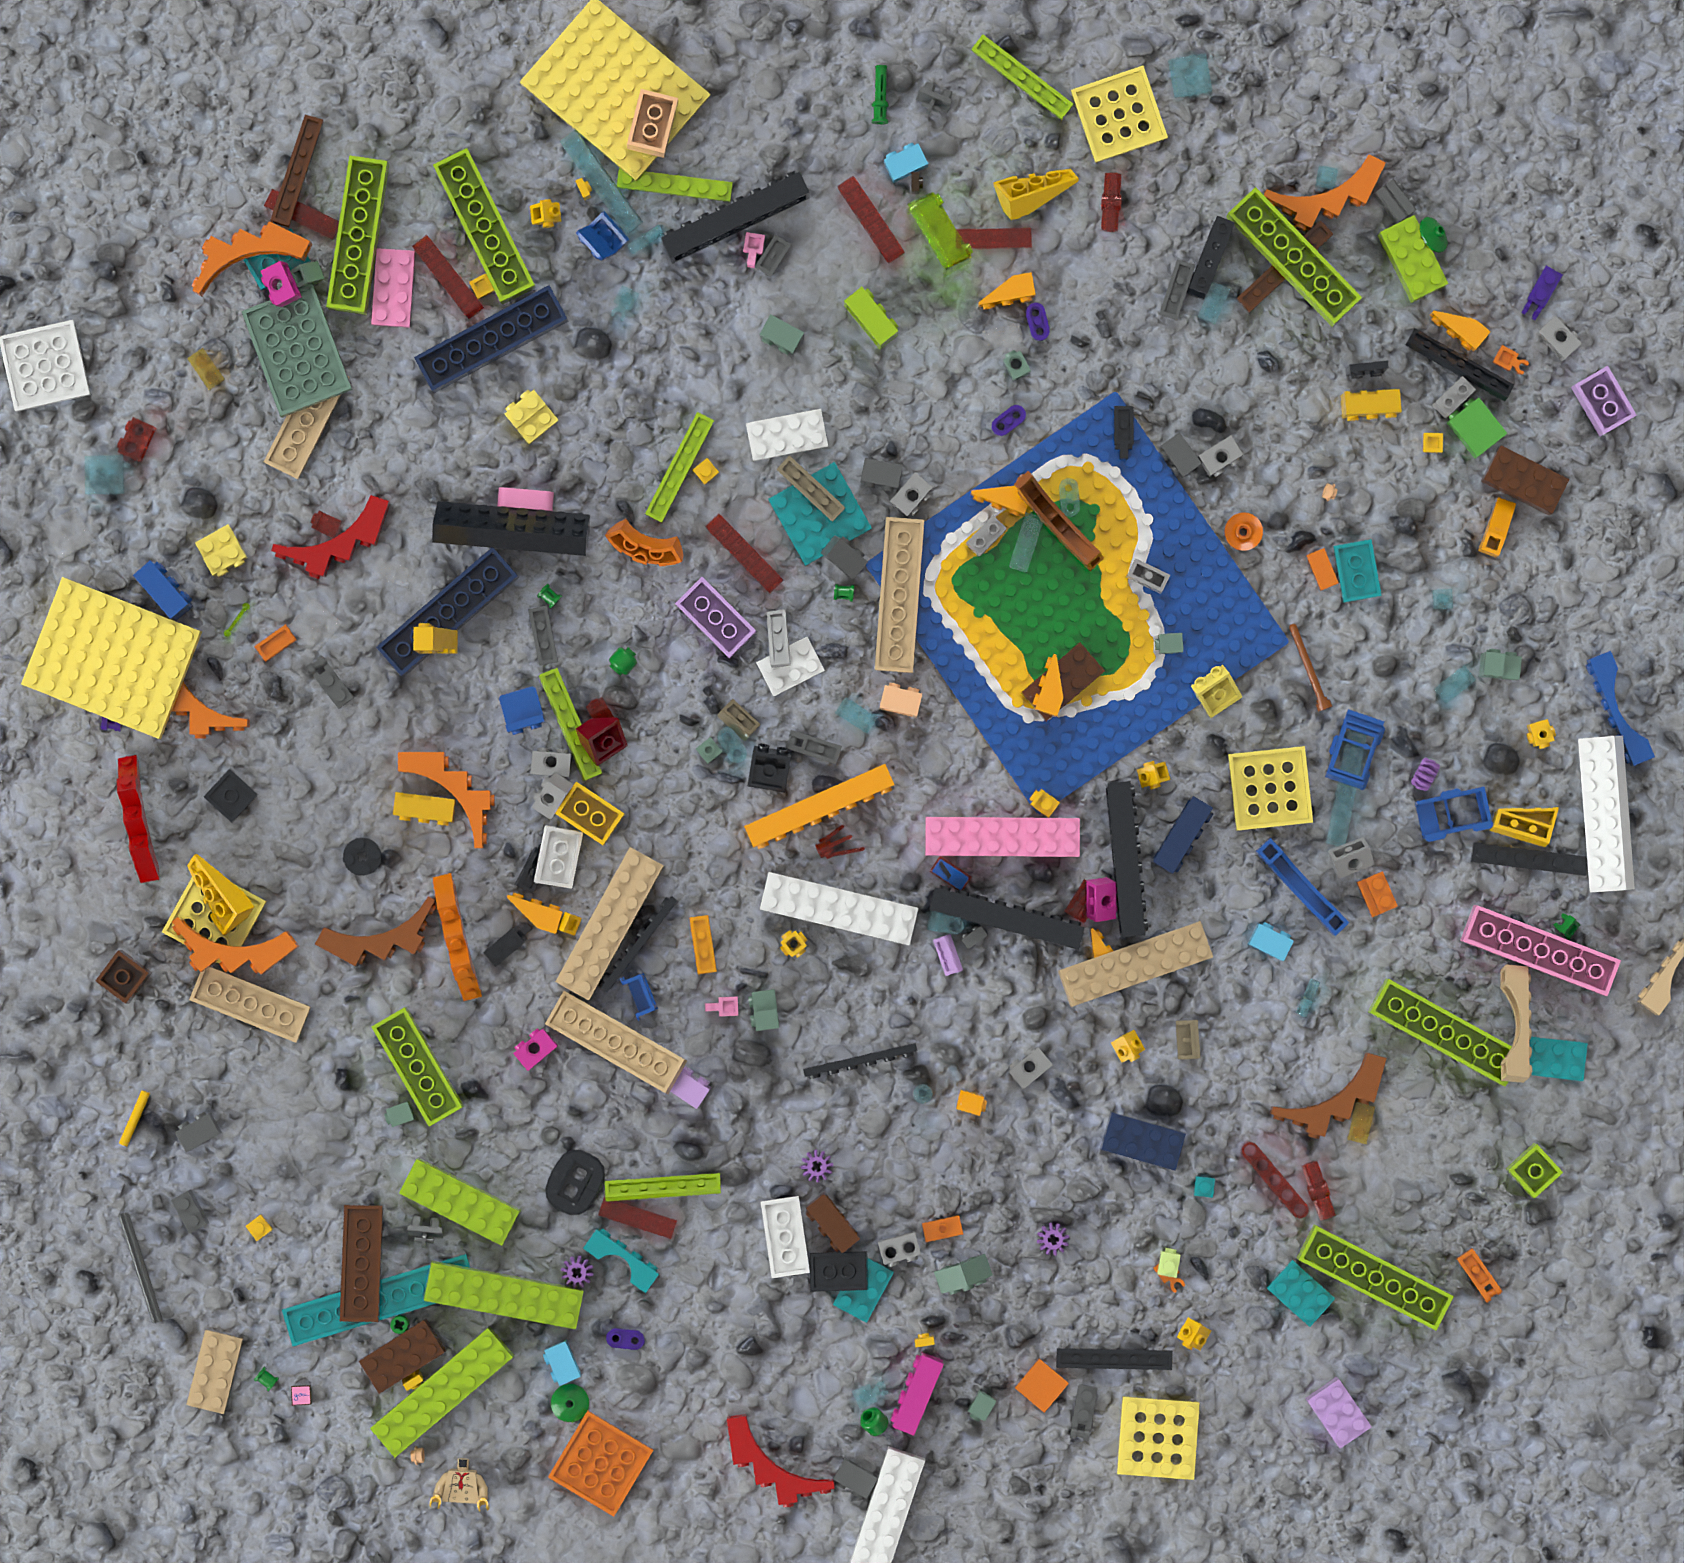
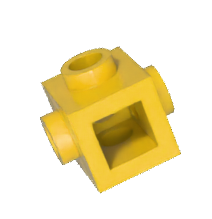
M551 199L540 200V203L530 205L532 225H543V228L554 227L555 223L562 221L559 202H551Z
M1548 719L1527 725L1529 732L1526 733L1529 744H1533V747L1539 746V749L1551 746L1550 742L1555 741V729L1553 725L1550 726Z
M1154 761L1144 763V768L1137 769L1141 788L1149 786L1151 790L1161 787V782L1170 780L1166 762L1155 764Z
M789 930L781 936L783 940L780 942L782 944L780 949L786 957L790 955L791 957L796 956L798 958L806 952L804 948L807 946L805 942L808 940L802 932L797 933L794 931L792 933ZM796 940L798 943L797 947H791L790 942Z
M1135 1030L1111 1042L1121 1062L1127 1060L1133 1062L1140 1058L1139 1053L1145 1050Z
M1188 1317L1181 1327L1177 1338L1183 1341L1182 1345L1192 1350L1194 1347L1201 1350L1211 1330Z

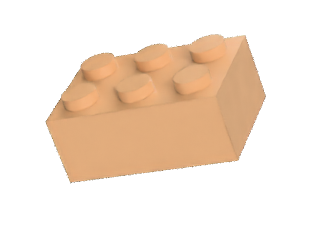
M641 89L627 141V149L665 158L678 106V98Z

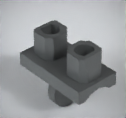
M927 81L923 87H920L916 100L922 102L921 106L928 108L926 112L928 115L931 114L932 110L937 113L940 110L948 113L952 103V91L943 89L940 95L934 92L936 86Z
M413 1216L411 1225H408L407 1229L408 1236H415V1242L422 1243L421 1247L425 1249L427 1243L434 1244V1238H443L444 1234L440 1218H431L430 1227L423 1226V1217Z

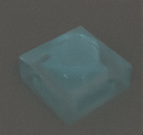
M1319 165L1315 185L1334 189L1338 169Z
M1452 589L1432 590L1433 609L1453 608Z

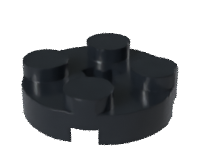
M356 838L347 844L343 852V862L346 868L358 876L374 873L382 861L378 844L369 838ZM366 852L367 860L360 862L357 856L358 853Z

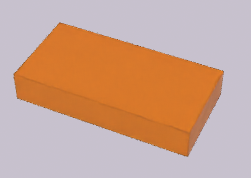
M1325 548L1306 555L1320 591L1339 584Z
M285 624L254 647L263 660L267 662L297 641V639Z

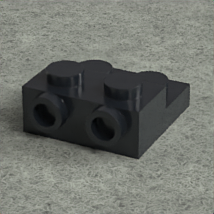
M763 743L754 746L747 786L785 793L792 752H788V748L785 747L771 749L769 745Z

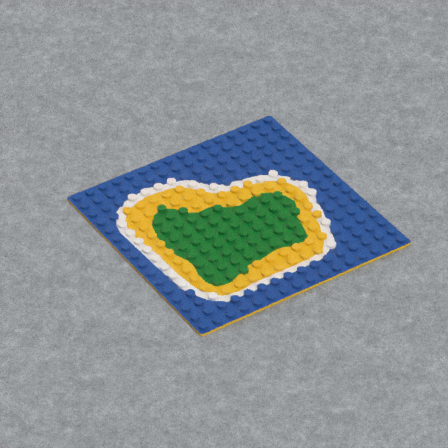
M1117 392L1111 393L972 489L980 490L1015 486L1017 478L1029 471L1065 516L1102 553L1104 559L1091 571L1058 540L1057 536L1039 519L1029 506H1027L1024 516L1020 514L1017 517L1009 514V510L1003 507L1002 510L991 507L992 503L985 500L984 503L973 500L974 496L970 495L972 491L970 490L924 522L915 639L1029 804L1032 802L1030 797L1035 790L1039 792L1041 789L1057 801L1062 800L1200 705L1201 702L1196 697L1191 685L1194 684L1197 678L1208 675L1213 667L1223 665L1230 673L1232 679L1236 680L1289 642L1284 632L1135 417L1132 450H1128L1127 460H1120L1119 450H1115L1114 406H1126V404ZM994 515L1007 530L979 558L966 545V542ZM883 551L870 559L866 564V568L880 588ZM1135 559L1170 575L1161 594L1126 578ZM1182 633L1183 653L1159 654V650H1155V639H1158L1159 634ZM1081 642L1105 672L1060 709L1057 717L1052 716L1045 722L1021 692L1048 670L1045 668L1048 657L1052 658L1053 654H1056L1058 661ZM1032 807L1036 814H1041V812Z

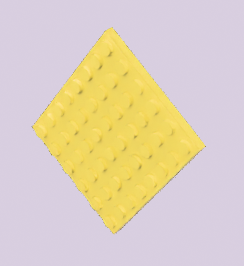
M590 0L520 81L523 87L635 181L642 176L658 157L627 149V141L640 90L644 89L678 98V106L668 144L710 97V93L599 0Z
M62 577L21 684L161 739L202 631Z

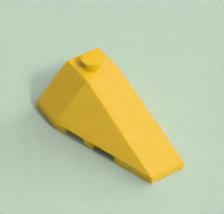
M1071 169L1049 171L1043 176H1035V173L1029 174L1028 178L1018 179L1017 176H1012L993 182L1003 211L1011 220L1035 211L1077 183L1079 178Z
M195 854L187 865L196 886L202 889L204 894L202 899L204 904L208 903L212 914H210L212 921L224 936L249 917L254 909V905L241 889L201 856Z

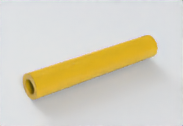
M141 1090L119 1144L128 1147L150 1096L149 1092Z

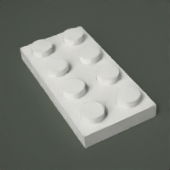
M821 409L746 423L753 461L828 447Z
M799 1196L761 1201L771 1277L777 1278L810 1273Z

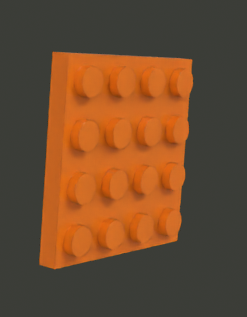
M587 1410L548 1478L614 1517L654 1449Z

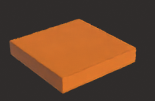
M1039 1358L1015 1386V1389L1045 1413L1069 1382Z

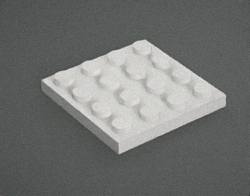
M74 320L0 336V347L15 412L91 395Z

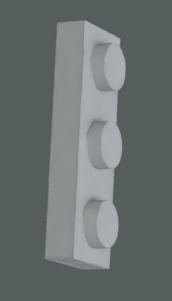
M786 610L766 612L771 668L791 666Z

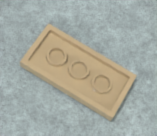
M205 1330L186 1405L225 1414L243 1338Z

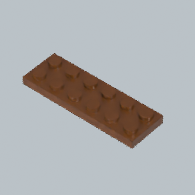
M344 1205L340 1322H379L384 1206Z

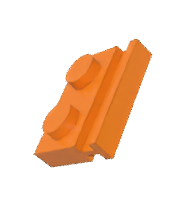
M1383 871L1356 882L1372 918L1398 907Z

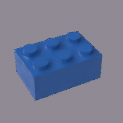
M150 560L133 576L167 616L177 621L193 607L190 603L192 599L186 592L178 589L180 585L173 577H168L165 574L168 571L161 563H155Z

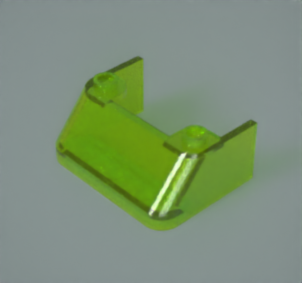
M931 192L908 203L906 213L908 215L912 214L944 268L943 275L946 277L970 263L973 250L968 243L965 244L957 232L942 206L944 201L939 193L935 195L934 192Z

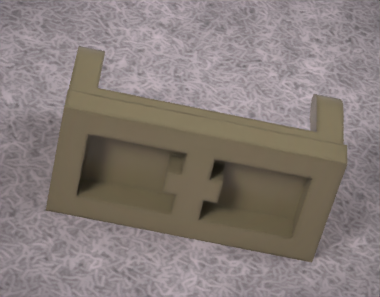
M1198 1020L1175 1021L1178 1059H1200Z

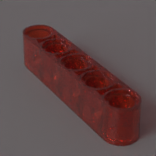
M851 176L839 184L837 188L887 263L889 264L905 253L856 178Z
M425 235L412 246L468 319H471L484 309L428 235Z
M719 513L705 526L769 593L784 581Z
M1244 1142L1240 1147V1152L1246 1161L1293 1216L1299 1219L1306 1217L1309 1208L1304 1200L1254 1142ZM1253 1145L1254 1153L1249 1156L1246 1155L1245 1147ZM1265 1160L1267 1167L1264 1170H1259L1257 1168L1258 1161ZM1275 1174L1278 1175L1279 1182L1276 1185H1271L1270 1177ZM1286 1189L1292 1192L1288 1200L1282 1198V1192ZM1302 1204L1304 1206L1302 1214L1294 1212L1296 1205Z

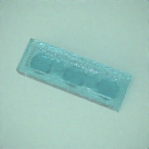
M1026 512L1008 568L1027 573L1043 524L1037 515Z

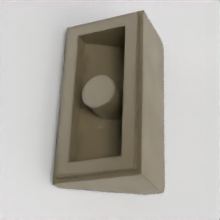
M734 699L717 715L743 741H746L761 725Z

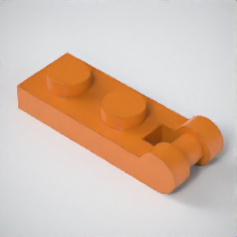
M1470 1248L1456 1258L1486 1303L1491 1301V1298L1496 1294L1500 1295L1503 1292L1473 1248ZM1490 1284L1492 1288L1486 1292L1484 1287Z

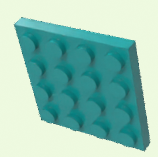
M835 462L811 475L845 507V510L833 522L793 485L768 499L805 566L823 557L821 551L834 535L839 538L844 536L851 541L872 529Z

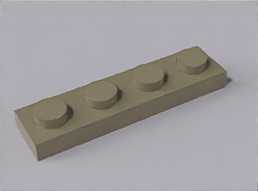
M790 455L776 469L832 522L845 510V507Z

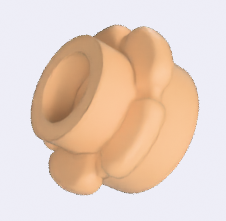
M1327 483L1323 490L1322 498H1325L1327 501H1330V499L1334 500L1338 489L1335 488L1334 483L1333 485Z
M415 1446L414 1450H411L410 1455L411 1461L418 1465L419 1463H424L425 1453L424 1448Z

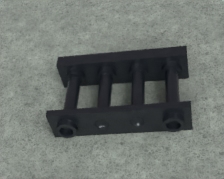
M1220 216L1216 217L1186 294L1202 300L1205 299L1235 222Z

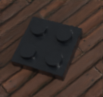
M1388 360L1349 364L1345 369L1346 377L1351 376V379H1360L1367 374H1370V377L1382 376L1389 368Z
M228 769L205 794L204 798L233 823L258 794L231 769Z

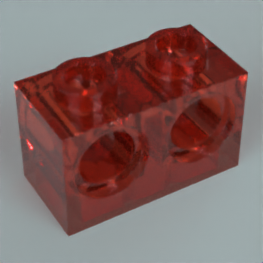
M134 417L131 421L128 420L125 426L126 434L124 438H120L117 444L118 453L142 463L157 428ZM138 426H143L144 428L141 435L135 434V429ZM135 443L136 450L133 453H128V445Z

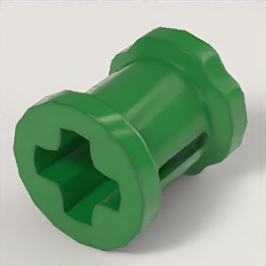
M546 584L537 597L542 598L549 604V608L552 609L562 598V595L556 594L550 588V585Z
M835 584L834 600L845 599L853 602L854 585L839 586V584Z
M402 1315L396 1316L391 1321V1330L396 1334L404 1333L408 1329L409 1319ZM397 1320H399L400 1322H404V1325L402 1326L403 1329H401V1327H396V1324L398 1323Z
M264 1366L254 1378V1381L260 1382L269 1392L279 1380V1377H274Z

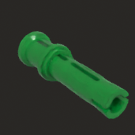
M886 65L875 66V101L872 103L874 108L872 124L877 125L888 124L887 108L889 104L886 101Z

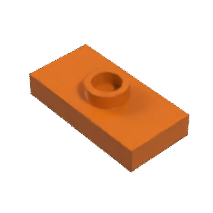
M959 1215L922 1223L926 1242L963 1235Z

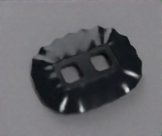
M569 1150L564 1153L552 1169L545 1187L546 1198L551 1206L568 1215H580L586 1212L599 1195L605 1178V1169L599 1158L583 1150ZM576 1167L586 1170L587 1174L584 1180L580 1181L573 1177L572 1174ZM567 1184L578 1188L574 1198L564 1194Z

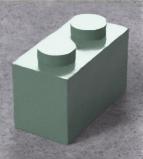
M770 314L759 335L763 343L769 346L774 344L779 347L778 350L786 355L789 353L794 355L804 336V332Z

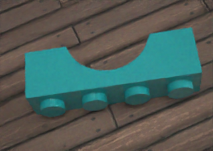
M597 1228L583 1249L598 1260L606 1255H618L624 1258L631 1269L630 1282L646 1293L659 1275L658 1267L651 1262L645 1263L641 1260L643 1256L638 1252L627 1250V1245L621 1240H613L610 1237L612 1234L604 1228L601 1230Z

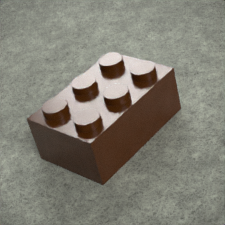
M825 1192L806 1205V1215L812 1222L816 1220L819 1224L818 1230L824 1237L828 1235L831 1239L830 1245L836 1252L840 1250L841 1253H844L860 1240V1235Z

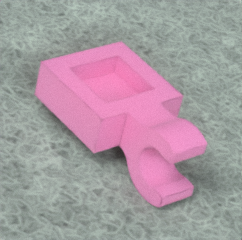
M746 232L743 252L749 253L747 267L755 268L756 255L763 254L765 235Z
M738 996L718 997V1003H705V1011H719V1017L738 1016Z

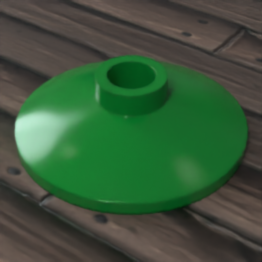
M1432 217L1422 219L1420 222V233L1425 244L1434 252L1441 253L1445 251L1448 241L1444 228Z
M564 1384L553 1393L551 1408L558 1419L564 1422H576L582 1419L589 1409V1397L586 1391L579 1385ZM568 1400H571L573 1402L572 1407H568L566 1405V1402Z

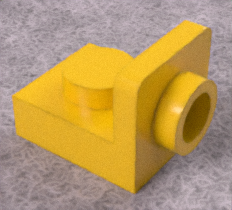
M1043 789L1039 792L1035 790L1030 797L1032 801L1030 805L1048 818L1060 803Z

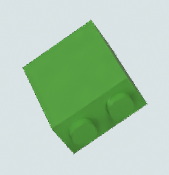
M1471 398L1464 404V410L1461 412L1456 410L1449 416L1450 421L1447 422V425L1476 459L1504 437L1507 432L1480 398L1476 400Z

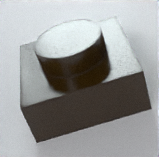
M911 172V194H919V189H923V177H919V172Z

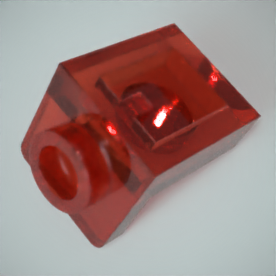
M319 510L318 514L314 513L310 523L312 524V529L335 538L342 521Z
M602 697L592 700L586 706L592 718L614 717Z

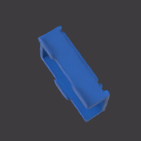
M1348 709L1339 735L1333 738L1329 750L1332 757L1325 777L1364 790L1370 777L1369 767L1376 746L1380 745L1385 731L1383 726L1385 721ZM1346 729L1374 737L1371 747L1368 744H1361L1344 738ZM1342 741L1363 747L1365 750H1370L1361 777L1334 768Z
M1485 787L1465 791L1452 789L1441 792L1438 797L1415 802L1422 838L1427 842L1444 839L1446 834L1468 829L1481 831L1493 827ZM1475 793L1481 822L1453 827L1447 799ZM1444 800L1447 813V824L1450 827L1444 830L1439 828L1434 802Z
M644 973L627 980L625 977L620 978L622 986L625 984L629 986L639 1011L635 1014L638 1021L640 1020L639 1016L658 1009Z

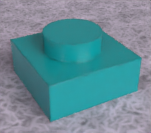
M1195 1176L1193 1195L1213 1198L1215 1178Z

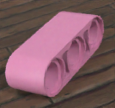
M499 487L497 506L553 511L554 492Z

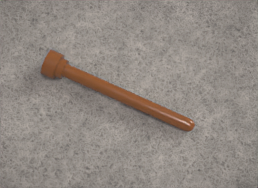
M1291 624L1289 629L1318 699L1316 700L1318 712L1333 707L1330 699L1328 700L1327 696H1324L1296 624Z

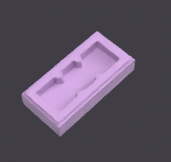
M951 934L934 939L933 941L945 976L962 971L963 968Z

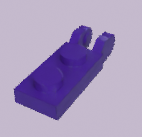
M1546 265L1527 297V302L1521 313L1525 315L1530 309L1531 303L1538 307L1532 314L1531 319L1536 320L1541 310L1546 306L1563 274Z

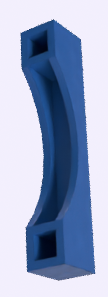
M1608 651L1586 660L1588 663L1586 669L1589 675H1593L1595 680L1593 682L1594 688L1597 693L1600 692L1601 705L1604 711L1607 710L1609 713L1608 722L1612 729L1615 728L1616 736H1623L1626 764L1635 766L1654 758L1655 755L1648 739L1634 731L1624 720L1618 709L1615 698V678L1618 667L1612 652Z
M1268 838L1255 851L1333 936H1336L1349 924L1347 919L1309 882L1271 838Z

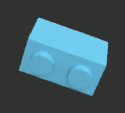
M910 143L903 147V151L896 153V151L891 152L884 159V165L893 183L910 176L911 172H918L928 167V162L919 143L915 145Z
M1263 922V924L1258 923L1248 945L1280 961H1284L1294 942L1290 939L1291 935L1284 931H1280V933L1273 931L1274 926Z
M567 1339L544 1350L543 1358L547 1365H551L553 1371L550 1373L554 1383L558 1382L559 1386L581 1377L582 1374Z

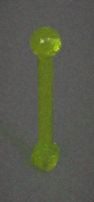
M243 603L242 610L230 627L224 631V636L229 637L231 635L232 629L246 610L250 609L248 603Z

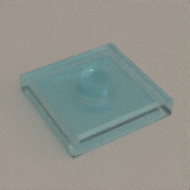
M1206 53L1168 60L1174 98L1212 92Z
M85 456V494H125L124 456Z

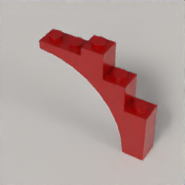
M370 495L365 509L357 520L346 531L332 540L308 547H286L273 544L271 551L276 553L275 557L286 560V557L294 559L293 563L301 566L307 563L305 571L310 572V577L320 579V576L326 577L332 556L335 557V561L345 564L346 561L351 562L358 540L360 545L370 548L371 545H377L390 502Z
M137 755L118 758L117 793L123 808V823L129 837L131 858L140 883L159 880V865L152 845L142 798Z
M746 1414L727 1417L733 1465L738 1464V1467L749 1466L750 1462H753L756 1485L769 1487L775 1482L778 1505L792 1507L794 1503L798 1502L797 1494H801V1497L811 1496L812 1492L820 1491V1494L831 1493V1489H835L833 1479L818 1480L805 1478L790 1473L776 1465L756 1443L749 1428Z

